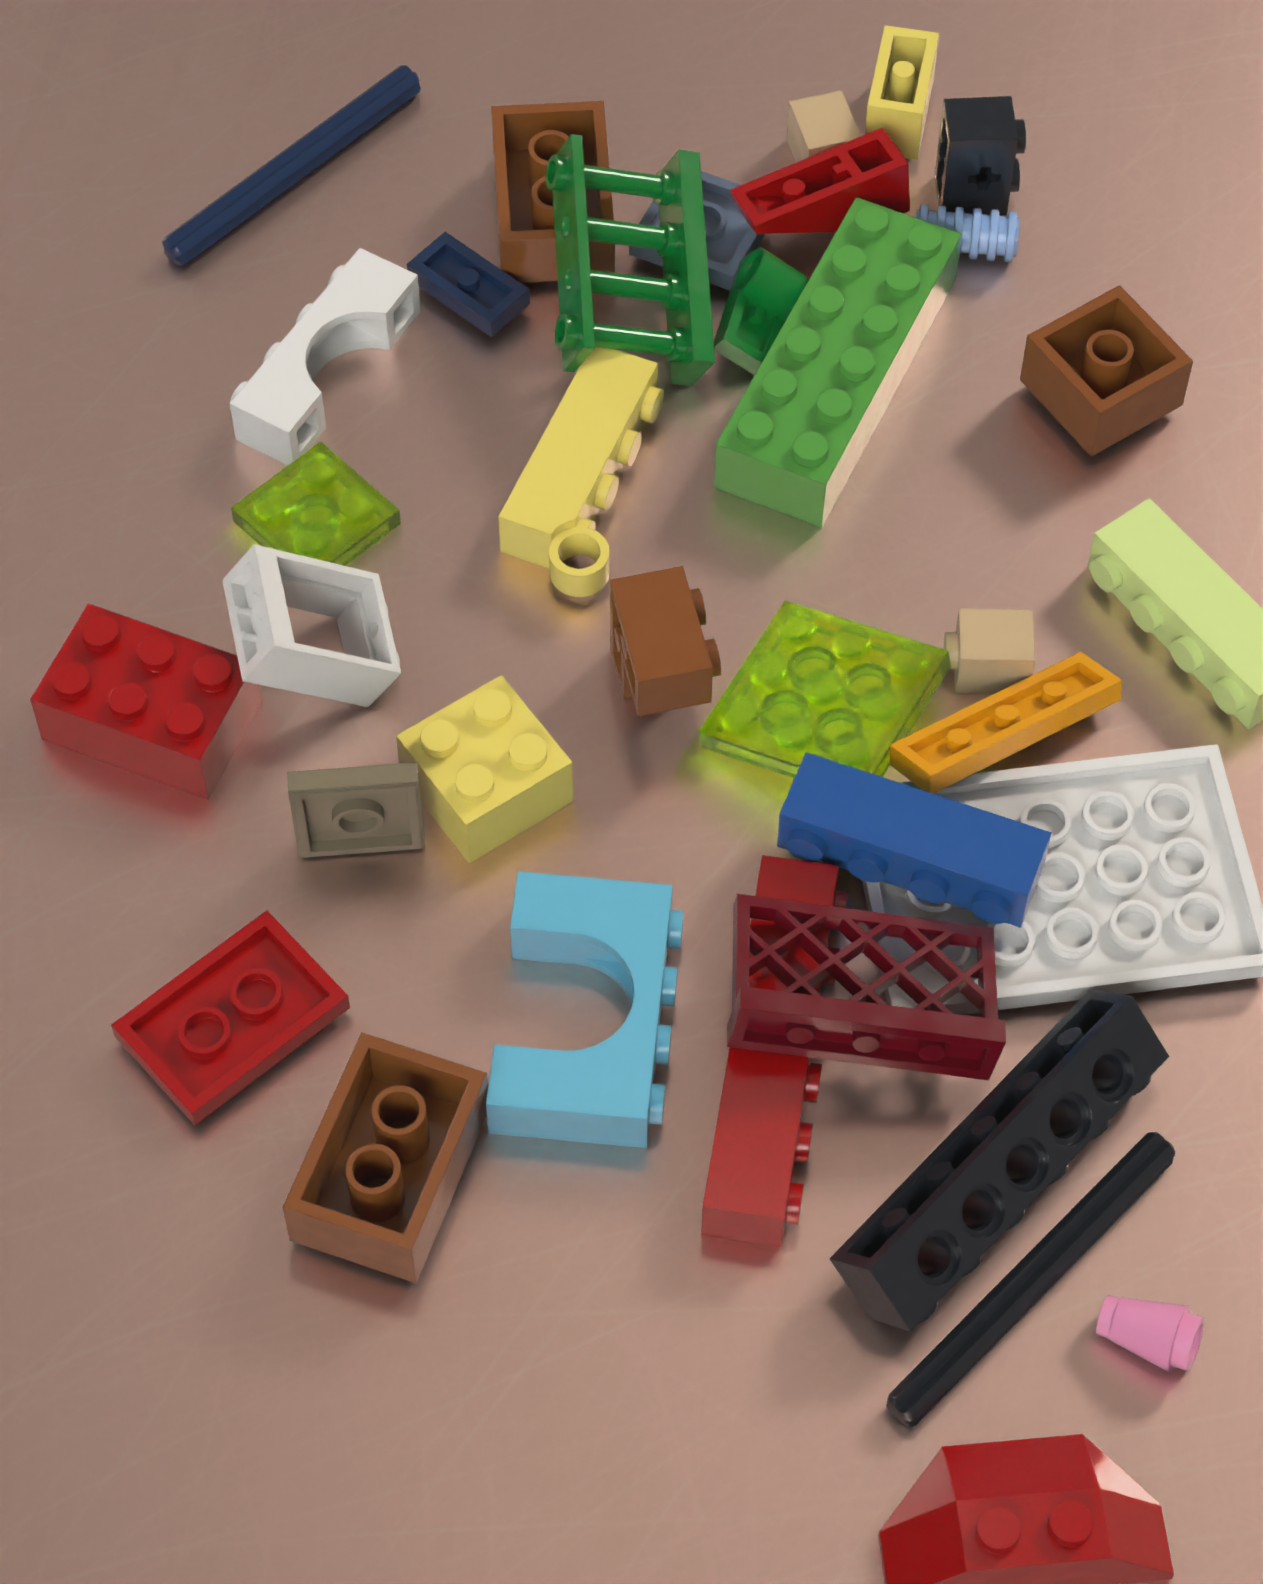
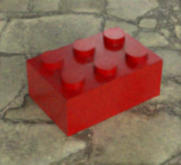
M90 603L85 607L30 698L42 740L207 800L212 795L263 703L260 685L242 681L237 655Z

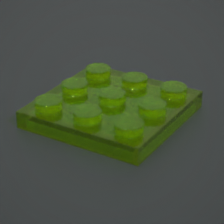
M785 600L699 730L702 748L795 778L806 752L883 777L890 767V744L909 736L951 667L949 651Z

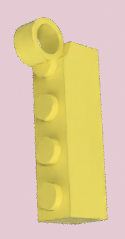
M595 347L594 351L577 370L498 516L500 552L548 568L553 585L566 595L573 597L590 596L600 591L608 582L610 575L609 545L604 536L595 530L596 524L594 520L600 509L607 511L611 507L619 484L617 476L622 466L630 467L634 463L640 448L642 438L640 432L646 421L654 423L658 417L664 398V390L658 388V363L619 350ZM576 555L588 556L596 561L593 565L582 569L571 568L563 563L567 558Z

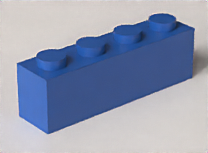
M806 752L779 814L777 847L788 850L793 856L803 861H822L849 870L851 874L863 881L872 883L882 881L909 890L914 896L926 902H945L972 911L978 918L989 923H1008L1021 928L1045 865L1052 832Z

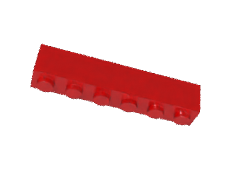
M762 855L755 896L847 908L848 892L836 891L839 866ZM751 918L750 928L769 946L787 935L774 921ZM821 928L813 933L834 955L840 951V948L828 947L830 929ZM798 944L780 956L801 977L819 966ZM750 952V959H751V958L754 957V955ZM766 966L749 977V987L783 991L787 988ZM829 975L814 985L813 988L821 994L822 985L834 987L835 979ZM729 1047L702 1207L701 1235L782 1247L785 1223L798 1225L804 1184L792 1182L795 1162L808 1164L813 1123L801 1122L804 1102L817 1103L822 1064L810 1062V1057Z

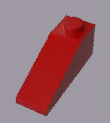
M880 128L730 190L731 199L755 234L836 232L856 197L903 214L909 212V166L907 160L885 130Z

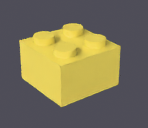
M502 675L396 735L399 764L417 762L422 804L469 864L574 802L573 762Z

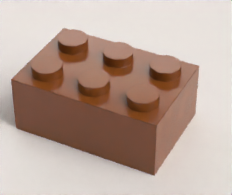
M604 101L491 106L501 270L520 283L558 281L553 192L547 188L545 180L547 164L550 157L556 155L569 136L574 134L582 136L584 165L609 168ZM585 189L587 217L614 221L612 192ZM589 241L590 270L615 273V244Z
M361 1032L283 1205L290 1241L417 1283L487 1117V1073Z

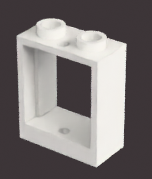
M254 544L222 580L242 681L369 707L401 674L400 659L396 652L388 617V606L384 599L379 574ZM287 607L337 618L344 653L295 643Z

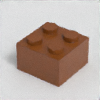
M1119 285L1027 335L1020 381L1092 457L1181 407L1184 403L1193 360Z

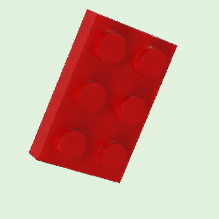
M266 910L112 1023L111 1026L115 1038L194 1125H197L350 1009L349 996Z

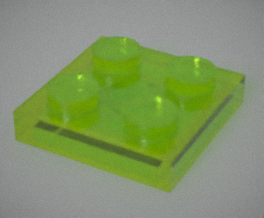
M321 441L231 507L233 522L260 546L343 566L349 564L401 524L400 510Z

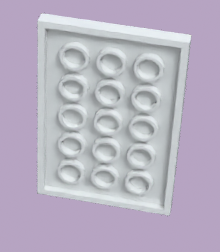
M1218 744L974 773L934 793L1052 832L1045 865L1021 928L1008 923L994 924L986 922L974 915L972 911L945 902L930 903L914 896L909 890L882 881L872 883L862 880L868 911L994 928L998 1010L1080 1000L1089 990L1131 994L1263 977V905ZM911 781L899 782L922 790ZM885 936L877 942L898 963H901L916 952L902 938ZM948 945L941 950L963 972L977 963L976 948ZM927 961L910 972L932 994L949 983ZM895 983L884 990L887 1005L914 1008L918 1005ZM960 992L943 1003L953 1014L979 1013V1009Z

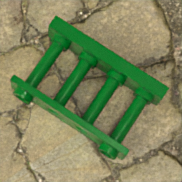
M571 134L557 154L550 157L545 176L546 186L553 192L560 311L555 327V344L558 349H562L563 372L574 373L594 351L595 347L664 355V359L670 363L671 384L693 386L715 363L700 152L678 149L664 168L659 170L656 175L584 165L582 136ZM585 189L653 198L654 203L659 205L660 226L587 217ZM589 241L654 249L659 256H662L664 277L659 279L590 270ZM592 294L660 302L661 307L666 309L667 331L594 323Z

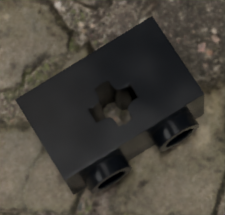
M1012 96L943 99L934 178L938 206H946V212H955L956 207H963L964 213H973L974 208H980L982 214L990 215L992 209L999 210V216L1007 215L1010 192H1018L1020 187V166L1016 154H1024L1026 148L1024 119H1015Z

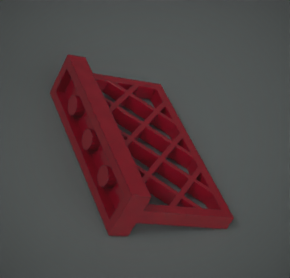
M737 894L733 905L732 1012L727 1024V1047L989 1081L1006 1044L1005 1020H998L994 928ZM750 918L774 921L787 935L769 946L750 928ZM821 928L836 929L851 944L834 955L813 933ZM885 936L902 938L916 952L901 963H898L877 942ZM797 944L819 964V966L803 977L780 957ZM948 945L976 948L977 963L963 972L941 950ZM750 952L754 955V957L751 958V959H750ZM861 953L885 973L868 986L845 965ZM926 961L949 982L934 994L928 991L910 974L911 971ZM766 966L787 988L783 991L749 987V977ZM831 975L852 997L848 1000L822 997L813 986ZM895 983L918 1005L914 1008L887 1005L878 995ZM960 992L979 1009L980 1017L953 1014L943 1003Z

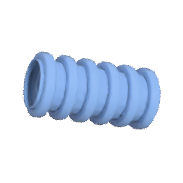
M921 204L920 210L917 209L916 218L962 234L959 257L960 253H969V259L976 260L978 254L986 255L988 261H994L997 255L1004 256L1005 262H1012L1013 257H1016L1020 218L1017 217L1016 211H1009L1008 216H999V210L995 209L991 210L990 215L982 214L980 208H974L973 213H964L963 207H956L955 212H946V206L939 205L937 211L929 210L927 204Z

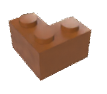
M683 566L610 580V651L623 698H633L638 716L710 703L712 700V677L721 676V661L715 639L705 640L701 629L702 625H706V611L702 593L699 588L690 590Z

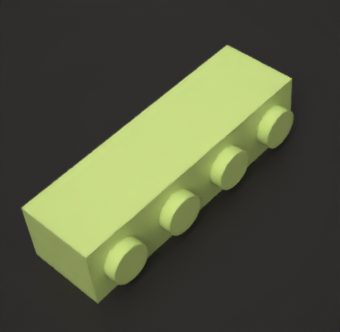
M1150 498L1095 532L1087 568L1090 570L1096 584L1102 590L1114 594L1130 611L1135 623L1145 632H1151L1170 651L1175 663L1183 671L1192 673L1212 693L1214 701L1222 711L1229 715H1234L1248 730L1262 722L1263 608Z

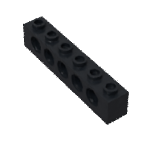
M1089 990L829 1258L870 1319L911 1331L917 1324L928 1319L936 1310L940 1299L961 1277L971 1273L979 1265L982 1255L1006 1230L1020 1222L1025 1214V1209L1048 1185L1056 1182L1065 1174L1071 1160L1090 1140L1100 1136L1108 1128L1110 1119L1132 1096L1148 1086L1153 1073L1170 1056L1133 996Z

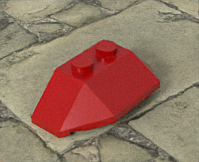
M1083 1434L942 1446L879 1530L878 1534L885 1584H1124L1168 1580L1174 1576L1161 1505Z

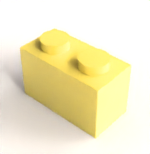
M885 25L867 105L865 134L883 128L904 158L918 160L934 82L939 33Z

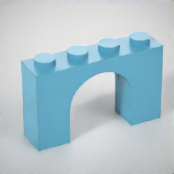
M518 871L510 924L512 959L575 964L594 968L608 975L620 985L626 993L632 1008L623 1025L612 1036L588 1048L567 1051L494 1044L486 1099L488 1134L647 1148L649 1124L662 1125L666 1085L654 1084L656 1064H669L672 1026L660 1025L662 1006L674 1007L676 1000L678 968L667 967L668 948L681 949L684 911L672 910L673 885Z

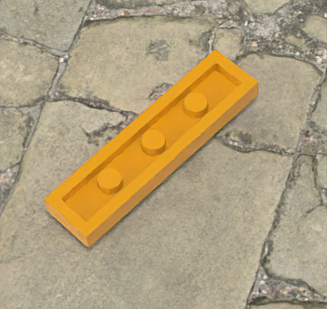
M1080 651L890 744L889 765L923 791L934 794L1120 701L1122 680Z

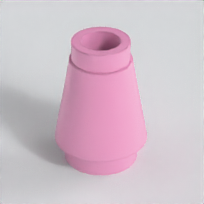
M1107 1295L1099 1313L1096 1334L1109 1338L1113 1343L1168 1372H1171L1174 1367L1189 1371L1199 1350L1205 1318L1190 1313L1189 1305L1125 1297L1118 1298Z

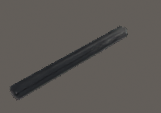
M1157 1132L1146 1133L889 1393L886 1406L891 1414L907 1427L916 1426L1173 1163L1176 1154L1173 1145Z

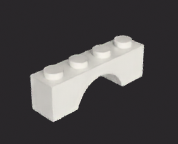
M362 248L356 251L345 266H338L332 273L326 289L313 304L308 303L304 306L298 315L295 326L286 337L269 348L263 364L251 379L240 383L235 389L230 401V412L232 414L236 440L295 468L326 430L322 392L313 382L316 375L329 361L344 353L359 349L390 350L421 312L418 275Z

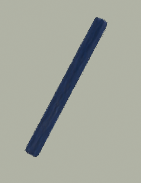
M400 65L172 231L162 240L164 253L167 258L171 259L177 266H184L417 95L421 90L420 78L417 73L412 72L407 65Z

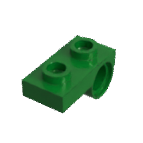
M762 247L751 251L739 262L714 339V350L755 375L808 283L809 277Z

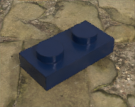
M447 232L441 234L406 264L408 271L418 275V285L421 289L490 337H493L530 304L529 288Z

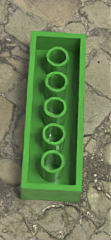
M858 197L855 198L716 443L714 488L818 527H823L956 280L961 233Z

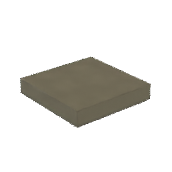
M417 762L287 772L288 795L299 857L307 858L425 848Z

